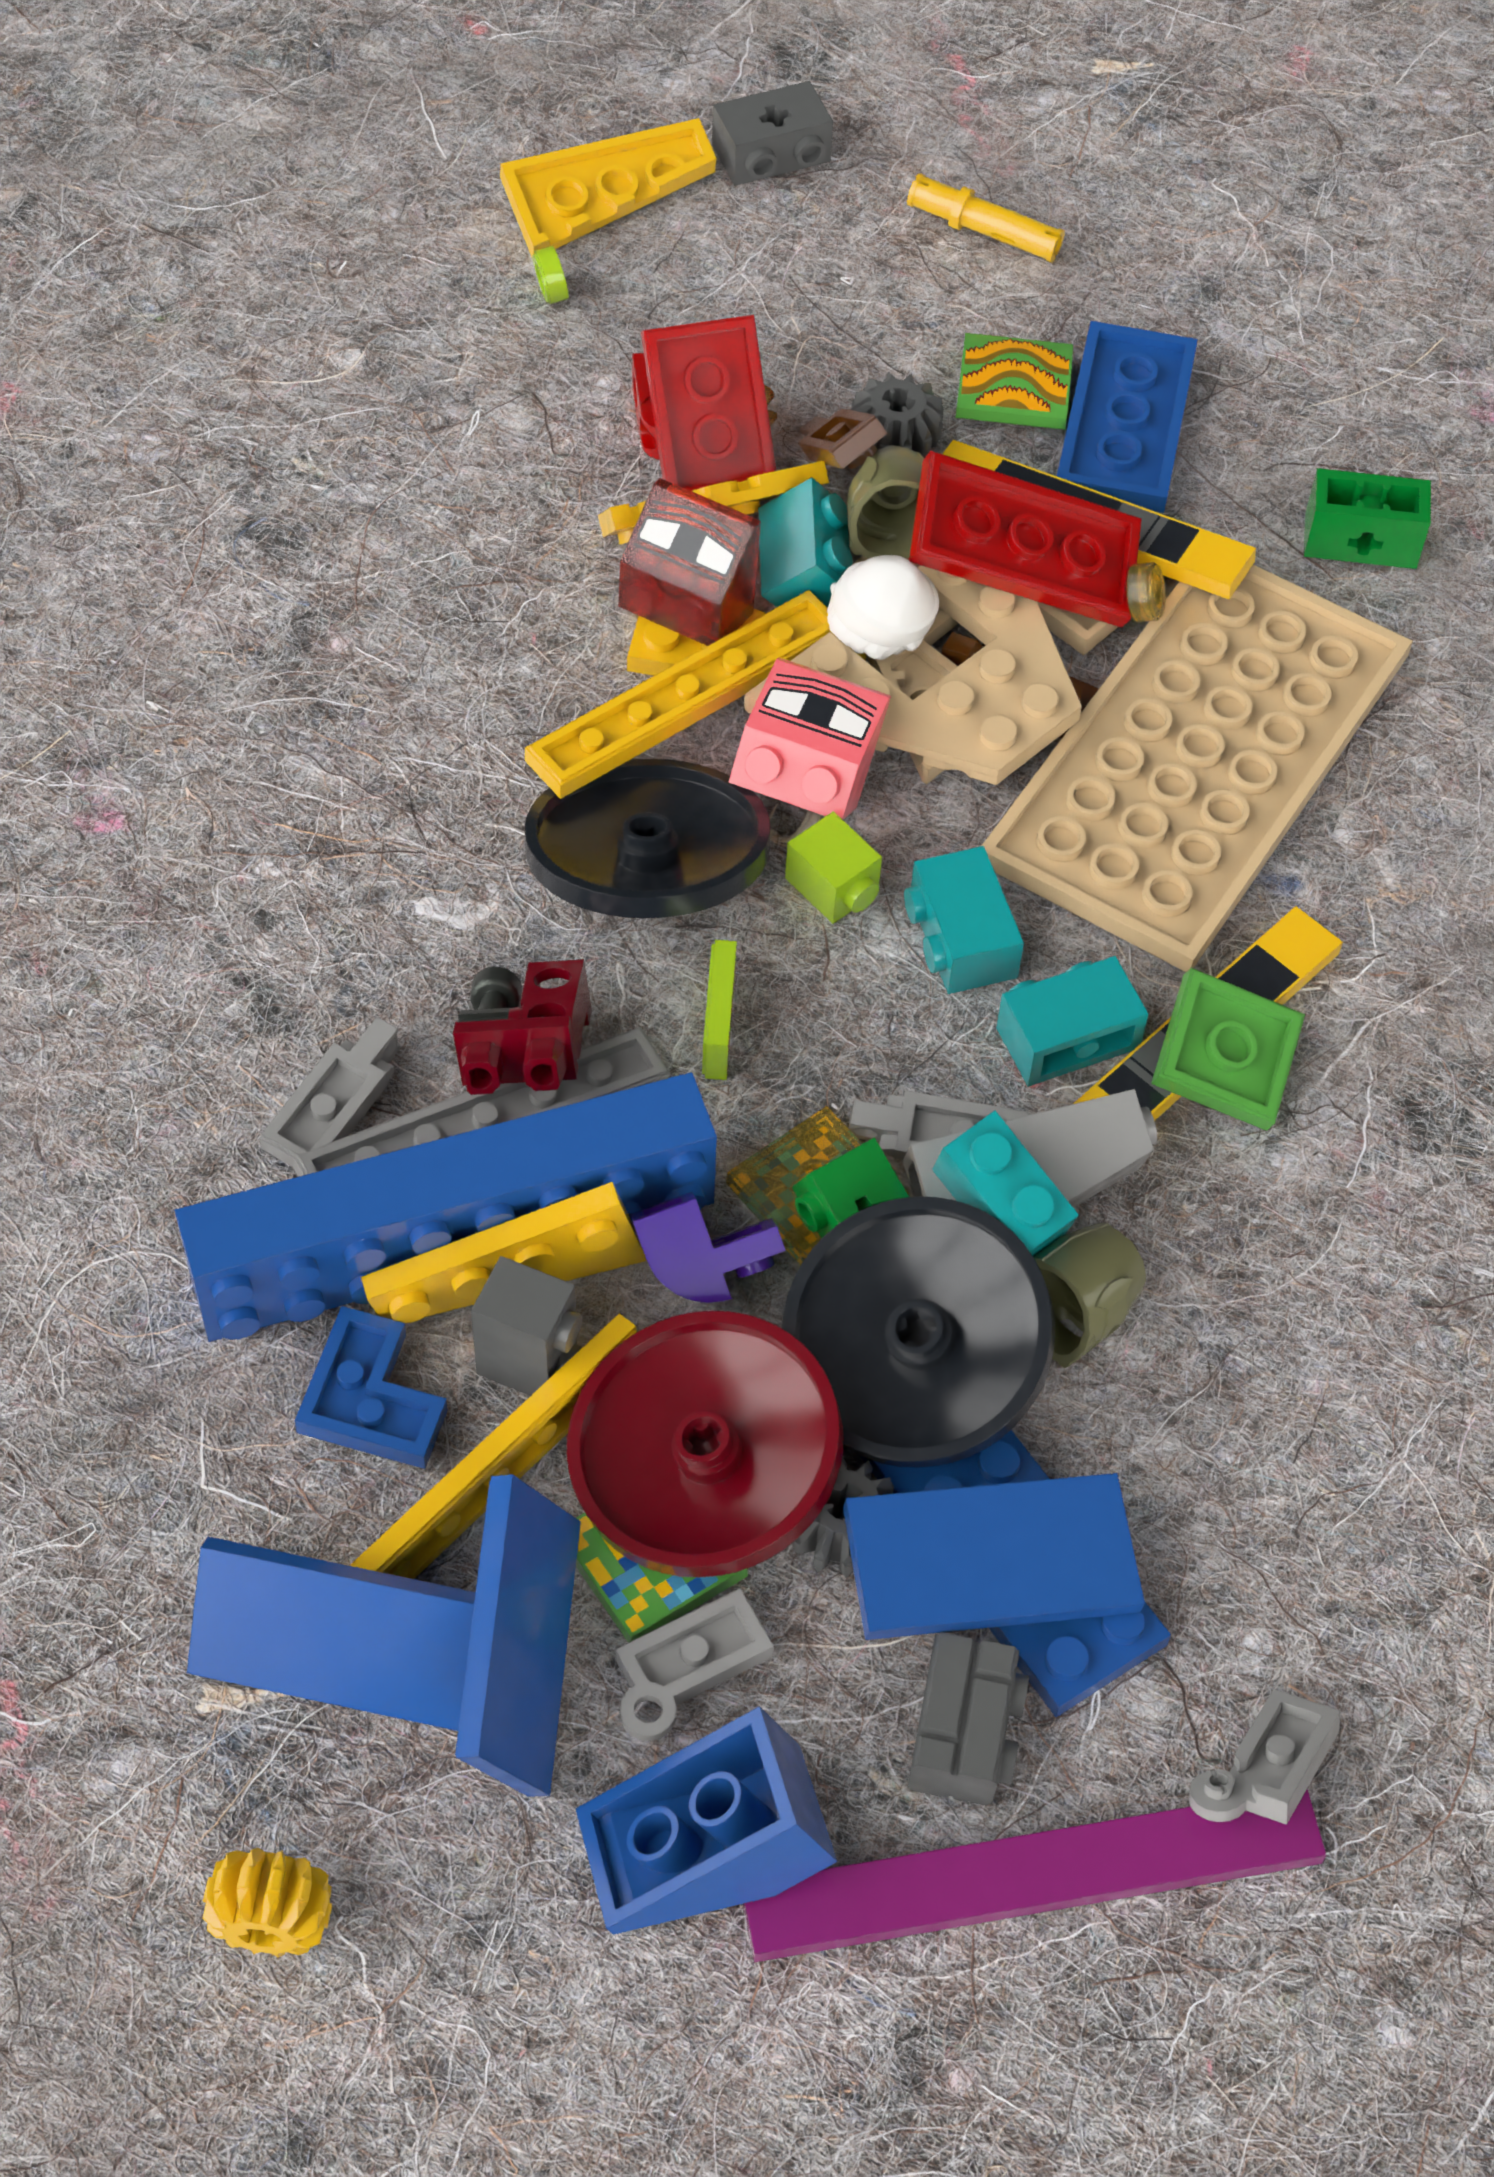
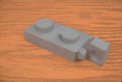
M376 1017L356 1044L347 1039L340 1046L333 1043L261 1133L259 1138L261 1149L294 1168V1156L349 1136L388 1086V1081L394 1073V1066L389 1063L400 1049L397 1039L398 1028Z
M905 1090L904 1096L888 1095L886 1105L854 1100L848 1136L867 1141L875 1137L885 1155H894V1159L904 1160L911 1144L966 1131L994 1110L1004 1121L1031 1115V1113Z

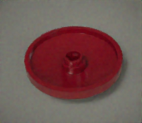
M700 1311L676 1315L643 1328L619 1344L601 1361L582 1388L572 1412L567 1435V1463L572 1487L593 1527L608 1544L629 1560L645 1568L679 1577L700 1578L735 1573L764 1562L788 1547L805 1532L825 1506L836 1483L843 1453L841 1413L832 1386L817 1359L800 1341L780 1327L754 1316L730 1311Z

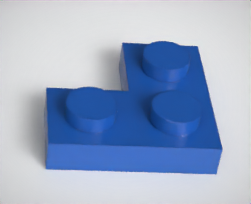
M341 1306L294 1422L298 1434L426 1469L448 1411L447 1399L388 1382L406 1338L405 1323Z

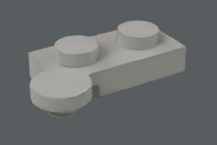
M1273 1689L1235 1752L1234 1766L1231 1771L1228 1772L1222 1769L1210 1770L1197 1775L1191 1781L1189 1788L1191 1808L1198 1816L1209 1821H1231L1240 1817L1246 1810L1287 1825L1339 1733L1341 1711Z

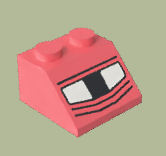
M777 658L745 725L729 783L823 816H827L834 811L844 820L857 808L891 696L786 659Z

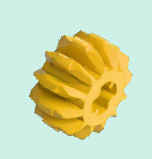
M256 1847L251 1849L250 1853L240 1850L228 1852L225 1859L215 1862L213 1875L208 1877L203 1897V1902L206 1903L203 1919L207 1922V1931L215 1938L225 1939L226 1944L231 1948L242 1947L249 1949L253 1955L263 1952L270 1953L279 1958L285 1952L295 1955L307 1953L310 1947L321 1943L323 1930L329 1924L332 1903H330L332 1887L328 1884L329 1875L321 1868L311 1866V1862L306 1858H292L286 1856L282 1850L277 1853H271Z

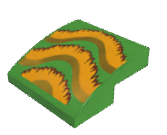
M965 333L955 418L1065 430L1071 382L1073 344Z

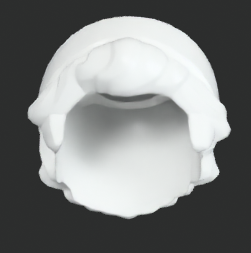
M897 555L876 556L848 567L838 582L832 583L830 587L832 596L827 608V620L830 631L844 645L850 647L858 654L866 653L870 658L884 660L892 654L898 655L904 650L914 651L919 647L937 616L939 596L934 584L927 575L906 558Z

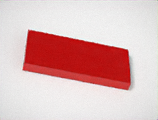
M930 451L922 463L909 561L1122 628L1131 620L1127 581L1130 568L1132 566L1137 567L1142 518Z

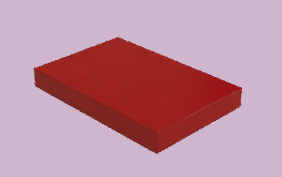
M754 315L641 331L665 495L673 493L686 495L692 493L693 490L735 480L738 483L748 480L747 478L777 471Z

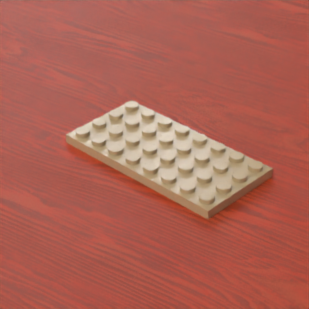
M1254 564L1230 599L1179 581L1081 712L1079 721L1069 728L982 844L985 847L995 873L1187 972L1190 968L1196 966L1409 655L1413 641Z

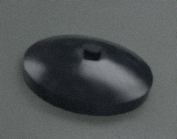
M631 759L562 799L550 787L545 790L531 806L526 817V858L532 873L546 889L557 897L580 908L625 918L674 917L717 906L732 899L753 884L764 870L769 858L770 819L764 804L752 790L729 783L730 776L723 772L703 765L678 760Z
M917 1196L885 1201L865 1208L835 1226L816 1244L801 1264L787 1295L782 1320V1329L794 1336L813 1354L832 1386L841 1413L843 1446L867 1459L898 1467L920 1468L953 1463L968 1458L1000 1440L1018 1424L1037 1399L1051 1366L1055 1344V1317L1051 1296L1035 1259L1024 1243L1008 1227L988 1213L962 1202L939 1197Z

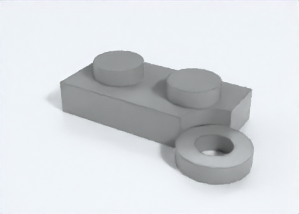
M741 1588L615 1649L616 1662L631 1687L626 1691L620 1704L621 1723L630 1736L643 1741L661 1739L671 1731L676 1722V1705L773 1657L774 1645ZM653 1701L661 1707L662 1714L653 1722H643L637 1718L634 1710L641 1702Z

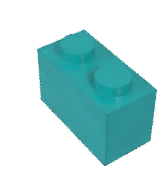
M811 477L758 508L761 596L775 607L810 590L828 608L832 596L830 590L832 583H837L847 568L853 565L852 555L849 550L847 505L838 494L830 493Z
M980 846L914 861L911 887L904 889L905 907L911 923H920L925 935L923 938V951L927 966L931 973H940L947 994L1018 978L1024 942L985 847Z
M1113 956L1095 963L1092 961L1080 962L1070 967L1065 973L1041 981H1023L1012 987L1008 992L1002 993L996 1029L1027 1087L1133 1051L1142 1043L1149 1014L1117 957Z
M996 1110L946 1145L932 1169L956 1201L978 1208L1002 1222L1024 1243L1033 1257L1059 1237L1065 1235L1079 1216Z

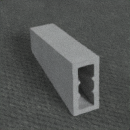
M1135 1089L1004 1121L1073 1208L1141 1168L1154 1151L1153 1144L1157 1142V1130L1153 1115L1148 1107H1140ZM965 1131L910 1145L903 1160V1165L913 1197H939L955 1200L932 1169L942 1149Z

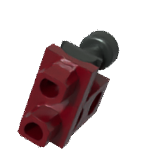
M584 959L529 962L523 992L519 978L506 968L488 967L477 973L473 979L470 1001L475 1010H462L458 1014L459 1021L455 1022L453 1030L462 1086H466L467 1092L470 1095L493 1094L500 1087V1084L525 1083L534 1091L558 1090L562 1080H577V1059H579L581 1054L583 1027L590 1024L592 1014ZM560 978L568 980L566 984L556 988H542L540 986L541 982L548 979Z

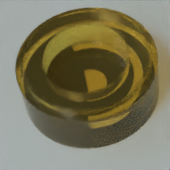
M1155 562L1132 564L1129 568L1127 599L1131 616L1135 622L1158 621L1164 614L1166 604L1165 581L1160 567Z

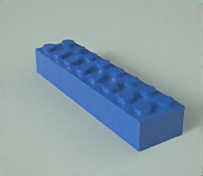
M690 1072L175 1209L185 1257L208 1342L222 1338L229 1340L246 1338L257 1332L259 1328L288 1320L294 1322L308 1321L321 1315L324 1310L353 1302L369 1304L361 1280L362 1276L613 1182L631 1221V1213L689 1192H693L701 1210L706 1205L714 1204L717 1135L694 1075Z

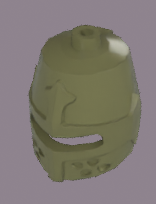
M891 445L877 450L872 457L868 456L860 466L858 473L852 479L847 495L848 529L852 553L857 556L861 554L866 558L881 555L910 557L924 459L920 452Z
M1095 1223L1062 1235L1033 1257L1046 1281L1054 1310L1055 1344L1052 1359L1064 1368L1071 1366L1123 1324L1129 1310L1143 1291L1146 1282L1144 1261L1133 1242L1109 1223ZM1071 1320L1083 1332L1082 1337L1075 1335L1060 1321Z

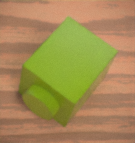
M833 811L787 842L785 879L834 924L851 911L854 913L861 912L874 901L879 892L882 856Z

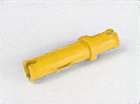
M919 173L908 193V206L916 207L949 220V227L961 230L964 226L999 240L1004 244L1044 258L1050 263L1054 262L1064 240L1065 230L1054 228L1019 214L1016 211L976 197L975 190L966 186L959 190Z

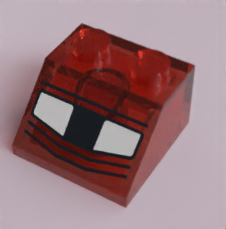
M659 478L652 486L620 560L618 607L706 646L737 630L754 612L761 521Z

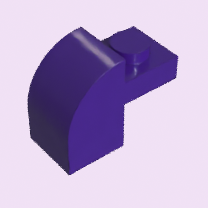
M693 1192L630 1214L646 1260L654 1275L673 1293L696 1302L713 1303L732 1299L723 1273L735 1269L738 1278L759 1273L775 1265L773 1255L786 1251L777 1225L772 1218L711 1240Z

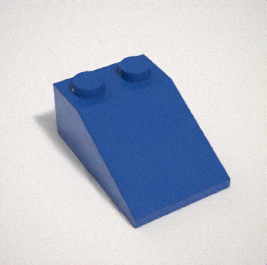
M760 1706L576 1808L605 1926L613 1935L773 1897L838 1862L800 1744Z

